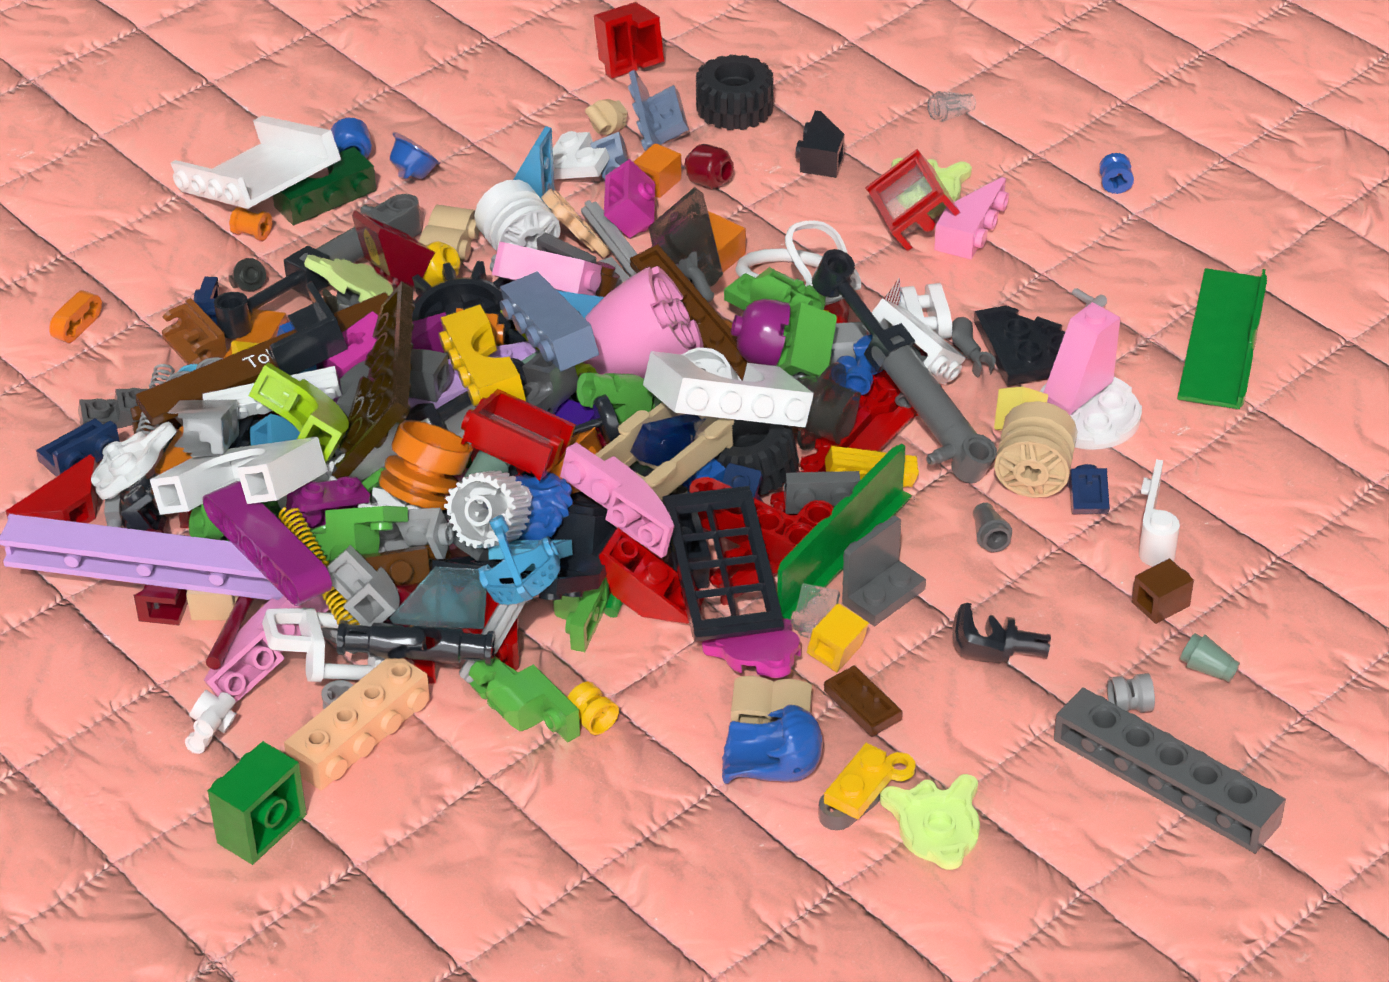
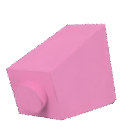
M499 241L492 275L515 281L538 271L558 291L595 296L596 290L601 283L600 273L602 266L585 260Z
M1092 302L1070 319L1043 392L1048 394V403L1060 407L1070 415L1113 382L1120 326L1119 316Z

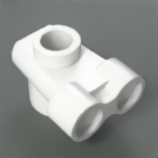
M205 690L199 697L189 714L191 718L196 720L193 725L195 731L190 733L185 740V745L189 751L201 754L210 744L217 730L225 733L237 715V713L232 711L236 701L230 694L221 692L217 697L208 690Z

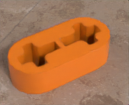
M85 290L77 292L53 315L49 326L50 335L66 343L73 342L98 318L102 308L100 296Z

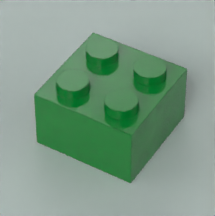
M264 741L251 752L244 754L232 769L223 777L216 779L207 790L217 844L251 865H254L307 815L299 762Z

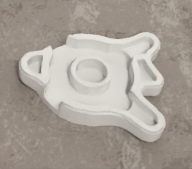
M165 422L147 436L144 432H138L123 442L114 441L108 444L102 451L104 455L103 460L91 477V482L96 487V493L102 500L112 499L122 490L140 480L153 467L160 451L177 432L175 427L171 423Z

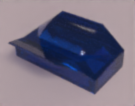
M683 414L645 423L642 425L630 452L641 462L660 466L662 463L670 461L693 442L699 427L706 418L701 419L698 415Z

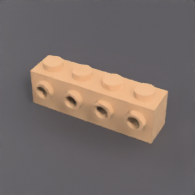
M386 658L284 741L286 755L299 762L301 777L321 791L334 780L341 778L350 766L361 757L367 756L373 747L387 735L393 734L405 720L425 707L430 700L427 673L403 658Z

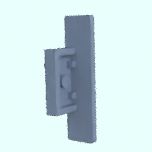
M635 70L629 72L631 84L628 85V89L636 101L632 103V106L640 119L636 123L644 137L641 140V144L645 151L653 144L662 146V143L677 138L683 132L689 130L680 93L674 85L650 97L647 87Z

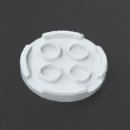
M1114 377L1112 383L1070 414L1075 421L1078 431L1075 448L1090 450L1106 449L1124 443L1136 433L1141 422L1142 405H1140L1138 399L1132 393V387ZM1046 384L1042 387L1040 392H1044Z

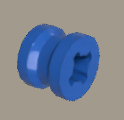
M1112 153L1101 160L1099 171L1102 176L1103 188L1107 192L1120 194L1129 190L1133 185L1132 166L1126 155Z

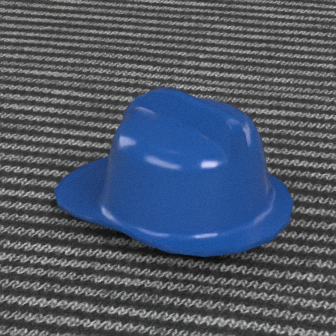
M393 132L396 140L390 154V161L399 169L398 176L400 178L407 179L412 176L417 179H423L436 164L440 165V162L423 147L404 135Z

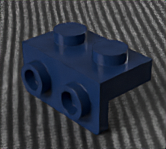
M94 418L37 449L38 461L56 477L88 455L95 457L97 463L103 459L102 451L108 444L114 441L120 442L117 425L113 421L102 424Z

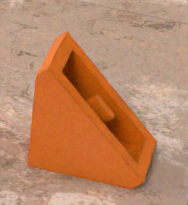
M702 211V238L711 278L719 277L746 254V228L710 211Z

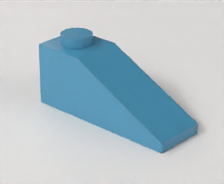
M547 126L539 135L513 179L528 183L540 198L549 189L555 190L552 127Z

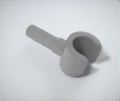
M1078 288L1072 291L1073 296L1086 303L1085 307L1092 302L1101 307L1107 304V298L1104 295H1098L1094 298Z

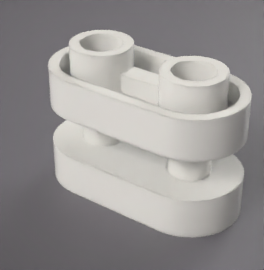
M941 283L926 284L925 295H917L914 286L900 287L901 302L898 306L910 311L941 338H951V314ZM922 308L927 309L929 317H924Z

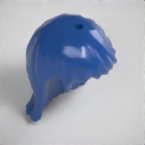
M787 705L768 714L771 717L781 718L773 722L764 724L730 722L724 746V755L722 757L723 782L728 784L731 780L739 777L764 781L794 782L809 776L818 766L822 753V733L814 716L798 705Z

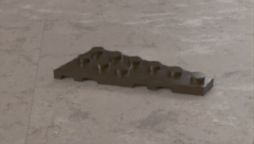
M401 282L381 305L372 336L377 340L372 350L367 354L364 365L370 368L367 378L362 376L359 380L348 421L352 425L339 447V451L345 453L339 463L334 465L331 476L337 479L349 477L374 447L378 449L384 444L389 430L396 423L401 424L409 414V392L411 390L409 381L412 369L410 359L413 349L411 336L414 328L412 313L415 305L413 304L414 289L404 282Z

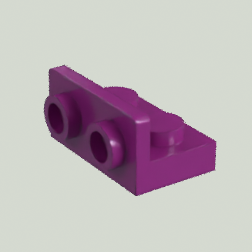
M341 477L337 480L318 483L309 482L287 494L285 513L292 508H299V513L303 514L302 517L308 523L307 527L312 529L326 524L325 510L358 508L359 504L370 502V494L357 477ZM296 516V517L292 518V519L289 520V521H292V520L298 518L299 516ZM304 525L298 527V528L295 529L294 531L299 530V529L302 528Z

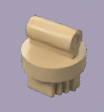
M604 99L587 107L585 113L590 118L591 125L597 133L609 135L616 133L619 129H623L626 126V114H628V111L619 100Z

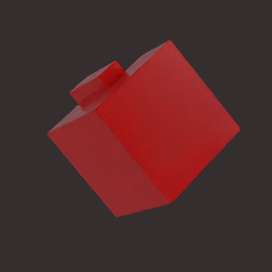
M637 2L594 15L598 57L604 63L605 73L608 77L612 79L627 74L632 70L636 71L638 70L637 65L646 68L664 62L660 16Z

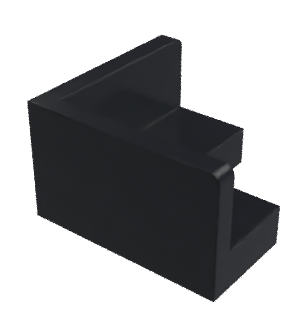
M312 281L305 284L313 304L288 315L290 324L296 333L271 344L268 350L275 367L288 375L298 374L348 349L336 317Z

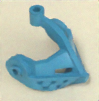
M503 515L492 518L489 523L497 536L505 559L493 568L488 564L478 568L480 582L487 589L492 599L499 604L510 605L528 601L545 590L557 577L560 571L558 548L554 541L552 542L550 537L547 536L539 540L538 545L532 550L512 554L506 537L509 527ZM533 563L536 567L535 570L522 579L521 573ZM513 578L514 583L502 584L499 579Z

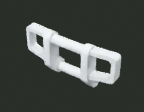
M314 608L268 609L262 621L267 644L270 649L306 652V677L309 682H321L322 679L360 680L386 659L370 657V654L367 653L368 665L324 663L325 641L321 628L338 629L339 626L337 620L334 619V615L331 613L316 612ZM276 624H299L301 636L280 634Z

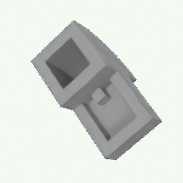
M351 545L326 566L331 577L332 586L347 600L343 607L361 625L371 626L374 622L382 623L397 610L400 601L399 594L390 576L382 567L375 571Z

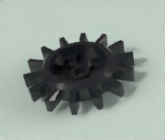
M484 261L476 262L470 278H456L455 270L450 262L443 264V281L433 286L418 274L412 277L415 292L419 295L413 300L415 308L412 313V322L444 312L447 316L456 313V308L465 310L481 305L486 314H498L499 324H505L504 345L527 342L516 330L514 322L507 320L501 313L500 301L503 300L500 286L508 284L512 280L499 277L493 283L487 281Z

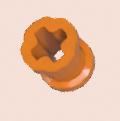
M236 206L230 216V231L236 235L241 233L254 235L255 239L264 241L269 236L272 228L271 214L268 212L258 214L247 211L246 208Z

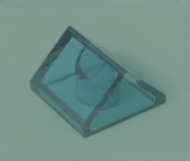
M435 567L393 613L390 620L393 624L484 629L487 589L480 582L478 569Z

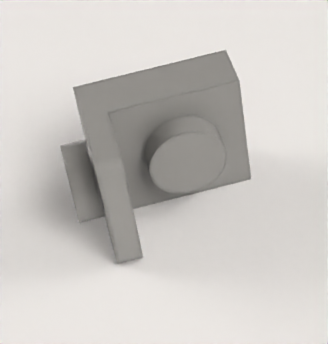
M441 508L408 509V522L396 523L407 546L430 545L437 560L445 559L448 545L452 544L454 534L452 525L447 523Z

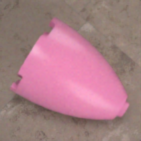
M660 267L645 268L628 278L607 294L585 317L591 324L599 355L584 361V363L592 365L597 373L635 374L645 378L651 351L681 355L691 349L703 348L698 325L695 320L690 321L687 309L681 302L683 295L672 279Z

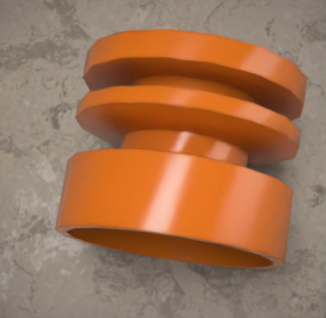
M404 420L401 424H398L391 444L392 450L397 455H390L386 458L384 463L386 469L380 474L378 479L379 485L389 494L412 505L422 508H441V510H447L444 507V504H448L445 498L451 495L449 489L456 488L458 482L453 475H461L465 472L473 451L472 446L468 442L462 445V437L439 426L421 421Z

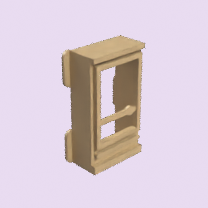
M661 402L649 413L645 410L637 411L619 425L618 431L621 435L595 455L603 461L614 456L628 467L635 461H639L641 465H647L655 469L646 477L638 473L636 474L662 500V496L672 493L725 448L730 449L733 446L732 425L734 424V419L675 413ZM674 430L695 439L694 442L674 458L661 465L650 460L648 456H643Z

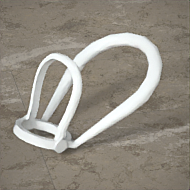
M802 221L793 224L787 230L785 236L787 249H763L750 252L738 260L736 273L739 277L747 273L756 278L759 274L749 269L753 265L765 262H793L806 281L805 286H813L812 275L805 265L817 268L823 256L795 249L792 239L793 233L802 229L822 230L834 240L838 250L847 253V249L840 234L830 225L821 221ZM855 269L850 277L852 281L850 285L854 290H860L861 279L857 269ZM841 295L834 298L826 297L825 305L835 303L844 298Z

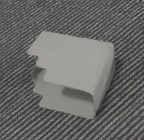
M236 399L180 400L168 412L178 413L177 418H183V436L174 447L184 448L183 452L192 453L191 457L223 455L239 435Z

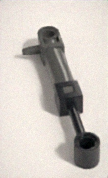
M398 194L376 207H369L367 205L361 207V213L401 230L412 237L418 235L422 230L419 200L414 195ZM356 228L349 229L316 249L306 246L283 260L286 277L248 299L245 294L240 292H227L216 297L214 308L217 326L223 331L225 338H241L250 333L252 330L250 318L252 312L285 292L293 289L310 297L305 284L312 281L318 292L331 285L323 276L304 266L307 255H314L332 261L334 259H345L352 263H356L364 258Z

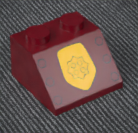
M354 210L352 218L364 258L375 265L374 270L377 273L385 276L387 281L397 286L401 282L414 286L412 277L417 274L423 278L435 254L433 250L411 235Z

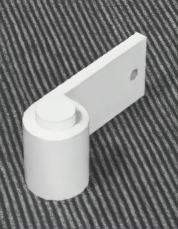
M1156 459L1152 479L1144 477L1141 494L1148 495L1142 523L1139 557L1142 562L1152 567L1168 558L1174 561L1180 529V522L1175 515L1165 510L1156 509L1163 460Z

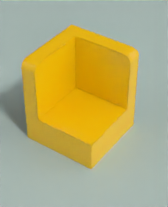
M836 604L812 630L806 653L838 673L862 646L869 622L841 604Z

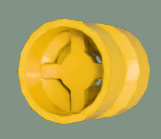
M582 682L567 697L579 709V720H582L584 728L593 735L606 732L618 718L619 707L609 697H602V691L593 682Z

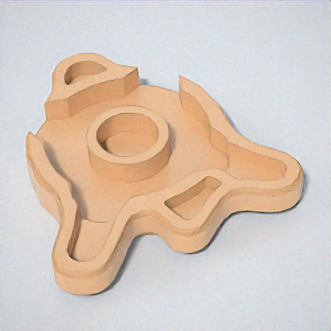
M549 189L541 197L556 218L567 226L592 251L596 250L603 258L610 254L609 248L601 241L585 220L582 221L574 211L575 209L557 190Z

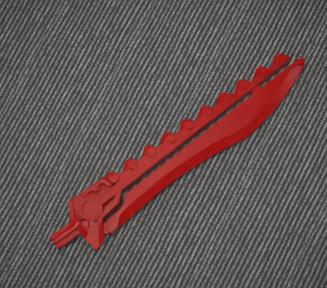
M922 348L919 350L921 356H928ZM885 370L873 374V383L868 393L864 395L853 394L849 398L848 403L844 405L846 417L830 421L829 431L832 434L816 439L815 449L817 453L801 457L800 467L803 470L800 472H826L825 458L831 446L880 452L913 417L919 416L913 407L905 408L896 404L895 398L900 394V390ZM784 490L771 494L770 504L785 513ZM740 546L726 550L724 557L752 555V552ZM769 560L772 576L774 577L778 574L779 564ZM754 562L727 566L731 586L759 583ZM720 567L710 570L709 581L716 588H724ZM744 593L734 594V598H736V597H738V596H740V595H742V594H744ZM726 595L721 596L720 603L722 605H728Z

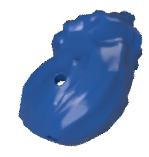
M550 472L540 481L536 477L516 475L515 481H521V485L528 487L532 495L531 506L528 507L531 514L527 515L530 521L525 523L526 530H521L522 535L516 540H541L547 536L551 537L562 524L563 518L569 515L568 507L573 504L570 496L572 493L570 484L564 478L561 480L557 475Z

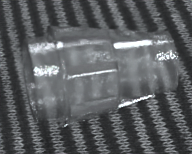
M937 91L929 97L927 103L930 117L940 122L972 112L976 107V100L972 93Z

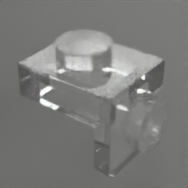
M802 583L796 612H792L791 617L793 629L797 630L801 636L810 638L815 626L838 604L840 598L839 590Z

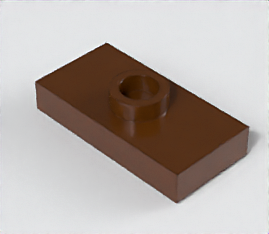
M855 665L824 681V691L871 737L902 720L903 711Z

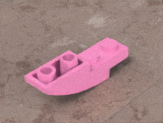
M577 442L567 447L560 477L608 509L605 520L620 528L659 557L666 556L674 524L669 512L653 489L633 470L614 456L603 461Z
M320 595L299 606L291 604L285 596L279 600L271 598L236 634L220 668L210 669L204 681L215 696L218 697L221 692L230 694L236 702L239 701L285 659L281 654L283 651L272 650L268 647L262 625L268 609L314 608L316 612L326 613L329 610V606L326 605L323 596ZM276 624L280 634L301 635L299 624Z

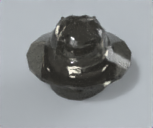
M839 362L829 365L820 376L797 378V381L814 393L806 427H798L797 440L799 448L807 452L814 449L816 439L822 437L840 444V441L849 436L854 428L861 393L851 388H845L846 368L845 365Z

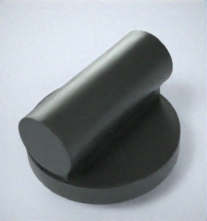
M245 258L234 266L233 273L229 276V282L233 288L239 287L244 291H255L264 284L266 271L258 260Z

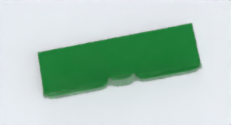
M1204 269L1178 392V400L1240 409L1244 405L1253 360V350L1256 345L1267 285L1266 269H1262L1261 277Z
M900 444L888 451L855 485L852 494L842 499L834 507L832 514L820 521L781 561L778 569L777 596L783 619H789L792 623L843 570V555L846 548L852 542L858 541L870 533L876 525L884 523L894 516L911 499L912 494L903 491L906 445Z

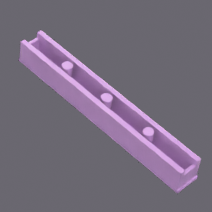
M9 514L8 521L0 535V545H4L6 556L3 560L5 567L270 600L271 598L279 600L284 596L230 541Z

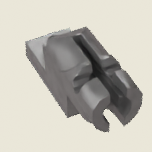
M541 352L522 366L527 384L523 387L526 402L554 414L557 408L577 390L578 377L575 366L560 371L551 361L546 362Z

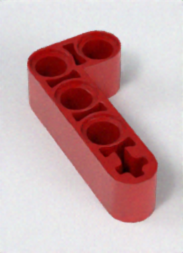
M701 477L695 479L690 484L689 493L732 487L710 477ZM753 498L768 559L780 565L781 561L820 521L832 514L833 505L826 501L814 500L807 503L793 517ZM741 507L713 510L718 530L745 527ZM706 511L698 512L702 527L711 531ZM747 535L724 537L751 551Z

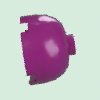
M760 299L750 303L745 308L742 316L735 315L731 335L737 336V349L746 361L754 364L777 365L786 336H783L784 324H789L790 303L772 299Z

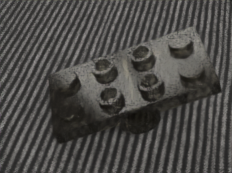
M694 187L654 221L648 229L652 247L658 244L675 264H679V261L682 259H687L691 252L697 251V267L702 270L709 287H711L723 276V271L704 194Z

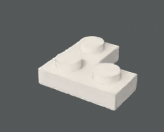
M569 131L562 134L553 147L554 180L599 177L610 159L607 149L591 148L590 143L593 140L590 132L576 133L575 131Z

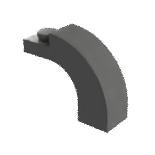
M412 349L410 359L412 369L409 381L411 390L409 398L437 402L451 382L448 354L431 350ZM365 360L352 367L340 379L342 395L339 397L337 405L343 410L347 418L349 417L359 380L362 376L367 378L370 368L364 365ZM349 423V427H348L346 433H348V431H349V429H350V427H351V425H352L351 423Z

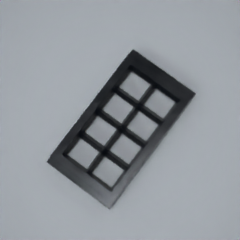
M743 486L662 496V502L674 524L670 542L694 642L782 631L784 629L783 616L750 487ZM741 507L745 527L718 530L713 510ZM706 511L711 531L684 535L679 514ZM747 535L752 555L725 558L720 538ZM713 539L717 559L690 563L685 542ZM754 562L759 583L731 586L727 566ZM720 567L724 588L697 591L692 570ZM761 591L766 612L738 615L734 594ZM726 595L731 616L703 619L698 598Z

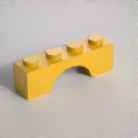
M481 305L441 317L444 330L438 333L444 352H448L453 369L458 371L463 388H467L473 406H477L483 397L488 398L497 389L526 401L520 374L511 358L488 357L497 351L490 321Z

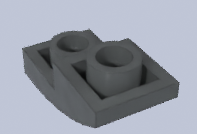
M115 389L114 399H79L78 412L80 424L83 425L96 418L102 424L113 421L117 425V429L132 425V422L140 421H133L130 409L138 406L135 394L147 389Z

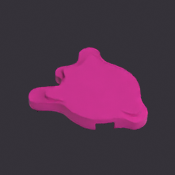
M783 619L784 629L782 631L704 640L702 642V649L705 655L726 660L727 665L734 671L742 673L741 665L756 666L758 675L780 678L790 674L791 667L795 663L794 655H801L800 638L792 631L791 620Z

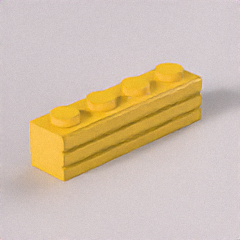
M831 446L825 458L826 472L859 471L861 480L887 452ZM905 455L903 487H912L919 475L917 456Z

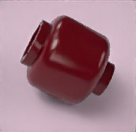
M708 144L697 145L685 159V168L689 180L697 185L712 189L720 188L727 183L734 171V164L728 151Z

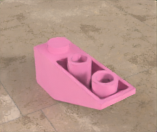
M1001 177L955 201L954 203L960 211L956 216L946 207L936 223L934 250L972 260L977 249L984 247L988 230L995 228L998 213L1005 211L1007 207L1009 193L1005 192L1006 178Z

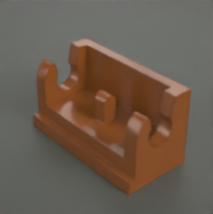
M192 298L185 300L184 304L168 310L162 316L166 322L178 317V321L174 325H169L161 332L163 339L187 365H198L208 358H224L227 354L223 331Z

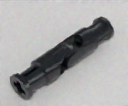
M341 620L337 632L338 655H345L347 651L369 653L370 657H408L413 660L460 663L461 660L484 661L486 665L492 666L495 655L496 636L495 631H488L487 634L464 633L462 629L404 627L397 624L375 622L371 626L349 625L347 620ZM426 637L439 641V644L427 650Z

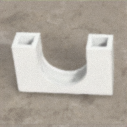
M656 351L650 352L643 386L675 413L806 427L814 394L778 366L747 363L744 379L740 381L707 372L696 366L684 355Z
M318 437L231 448L227 449L223 455L193 457L150 479L159 513L162 515L190 511L203 504L204 495L235 481L241 482L247 504L275 501L328 471Z

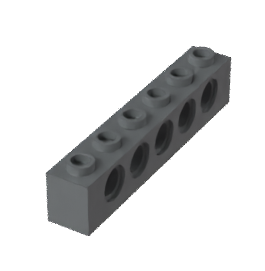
M1084 687L1056 714L1055 742L1255 854L1281 826L1286 798Z

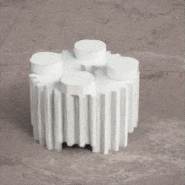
M502 471L479 472L462 478L463 482H457L456 488L449 489L451 495L446 496L445 499L448 501V504H444V507L447 508V515L451 516L449 523L454 524L452 530L458 531L457 537H460L459 542H466V546H473V548L498 546L497 536L489 523L492 518L498 515H503L509 527V531L506 532L508 543L518 539L522 535L521 530H526L527 528L525 523L530 521L527 515L531 514L528 507L531 506L532 495L528 487L521 485V481L516 482L515 476H509V473H502Z

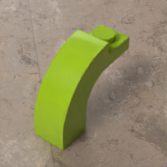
M270 363L264 365L248 395L292 423L300 432L297 439L318 437L325 464L332 458L349 427L347 416L328 395L307 380L302 379L298 381Z

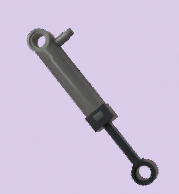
M828 250L824 253L812 277V285L819 294L825 297L834 298L841 295L873 338L864 352L865 357L877 373L883 370L886 371L942 445V447L927 455V463L934 465L952 458L951 469L956 477L966 483L979 482L983 479L996 458V446L988 437L976 433L912 349L915 339L905 326L899 323L884 329L850 285L852 282L850 277L855 270V262L852 257L842 250Z

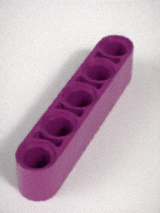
M235 481L203 496V506L210 521L291 604L299 606L332 589L331 577L325 565L262 502L247 504L240 481Z

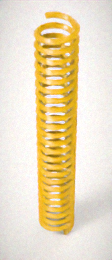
M284 506L278 515L281 522L299 540L309 535L300 541L306 547L315 544L309 550H316L313 554H320L317 558L319 560L322 559L321 562L326 567L329 561H326V556H323L324 552L320 551L321 547L315 541L316 537H313V532H310L311 529L307 527L308 523L302 517L303 514L299 513V508H292L282 516V513L286 510ZM296 516H299L298 518H296V519H294V520H292V521H289V520H291L292 518H294V517H296ZM304 525V526H303L302 528H300L299 530L294 531V530L297 529L298 527ZM304 530H307V531L304 532L303 534L298 535L300 532H302V531H304ZM332 586V589L322 594L339 625L341 620H349L353 616L351 614L345 616L349 613L347 610L341 612L345 608L338 606L346 603L347 600L341 594L333 597L339 592L337 590L331 592L335 589ZM355 618L348 621L349 625L356 623L354 625H360Z

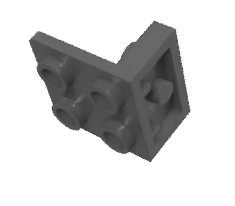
M895 515L884 523L876 525L870 533L860 540L852 542L846 548L843 555L842 604L874 627L926 590V578L899 561L901 519Z

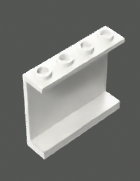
M261 116L253 120L261 144L212 169L178 160L171 162V166L174 171V183L181 192L248 209L341 160L331 130Z

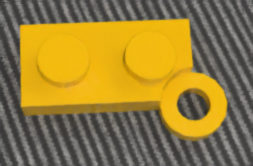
M866 742L824 792V803L859 820L891 779L905 781L914 775L916 769L915 760L912 756L903 752H895L886 757L887 752ZM901 763L904 764L906 768L903 770L895 769L893 765Z

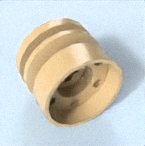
M1041 401L1025 402L1012 408L1005 416L994 465L997 478L1007 489L1018 495L1038 498L1053 495L1067 484L1078 433L1072 417L1060 407Z

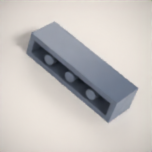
M538 271L500 286L503 300L500 301V307L504 317L514 322L520 334H526L531 346L540 349L546 362L551 361L560 371H563L599 355L591 324Z

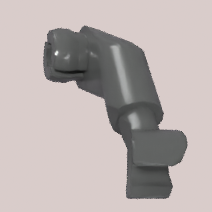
M966 317L954 319L952 322V340L967 359L971 358L974 362L972 366L973 374L979 377L982 371L981 362H986L991 375L996 362L995 357L989 352H981V348L973 339L972 322Z

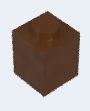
M1168 558L1135 575L1132 603L1157 624L1190 606L1194 579L1186 570L1181 569L1174 561Z

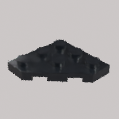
M1007 305L974 311V323L989 352L995 357V363L1007 386L1049 378L1066 332L1062 330L1061 324L1038 316L1035 320L1018 315V309Z

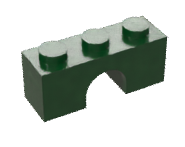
M355 147L339 153L341 160L328 166L327 176L322 178L307 177L273 195L274 207L293 226L375 192L374 165Z

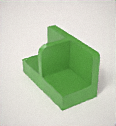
M803 302L790 309L789 324H784L783 336H786L776 366L782 368L791 376L800 371L819 379L826 378L837 320L836 315Z

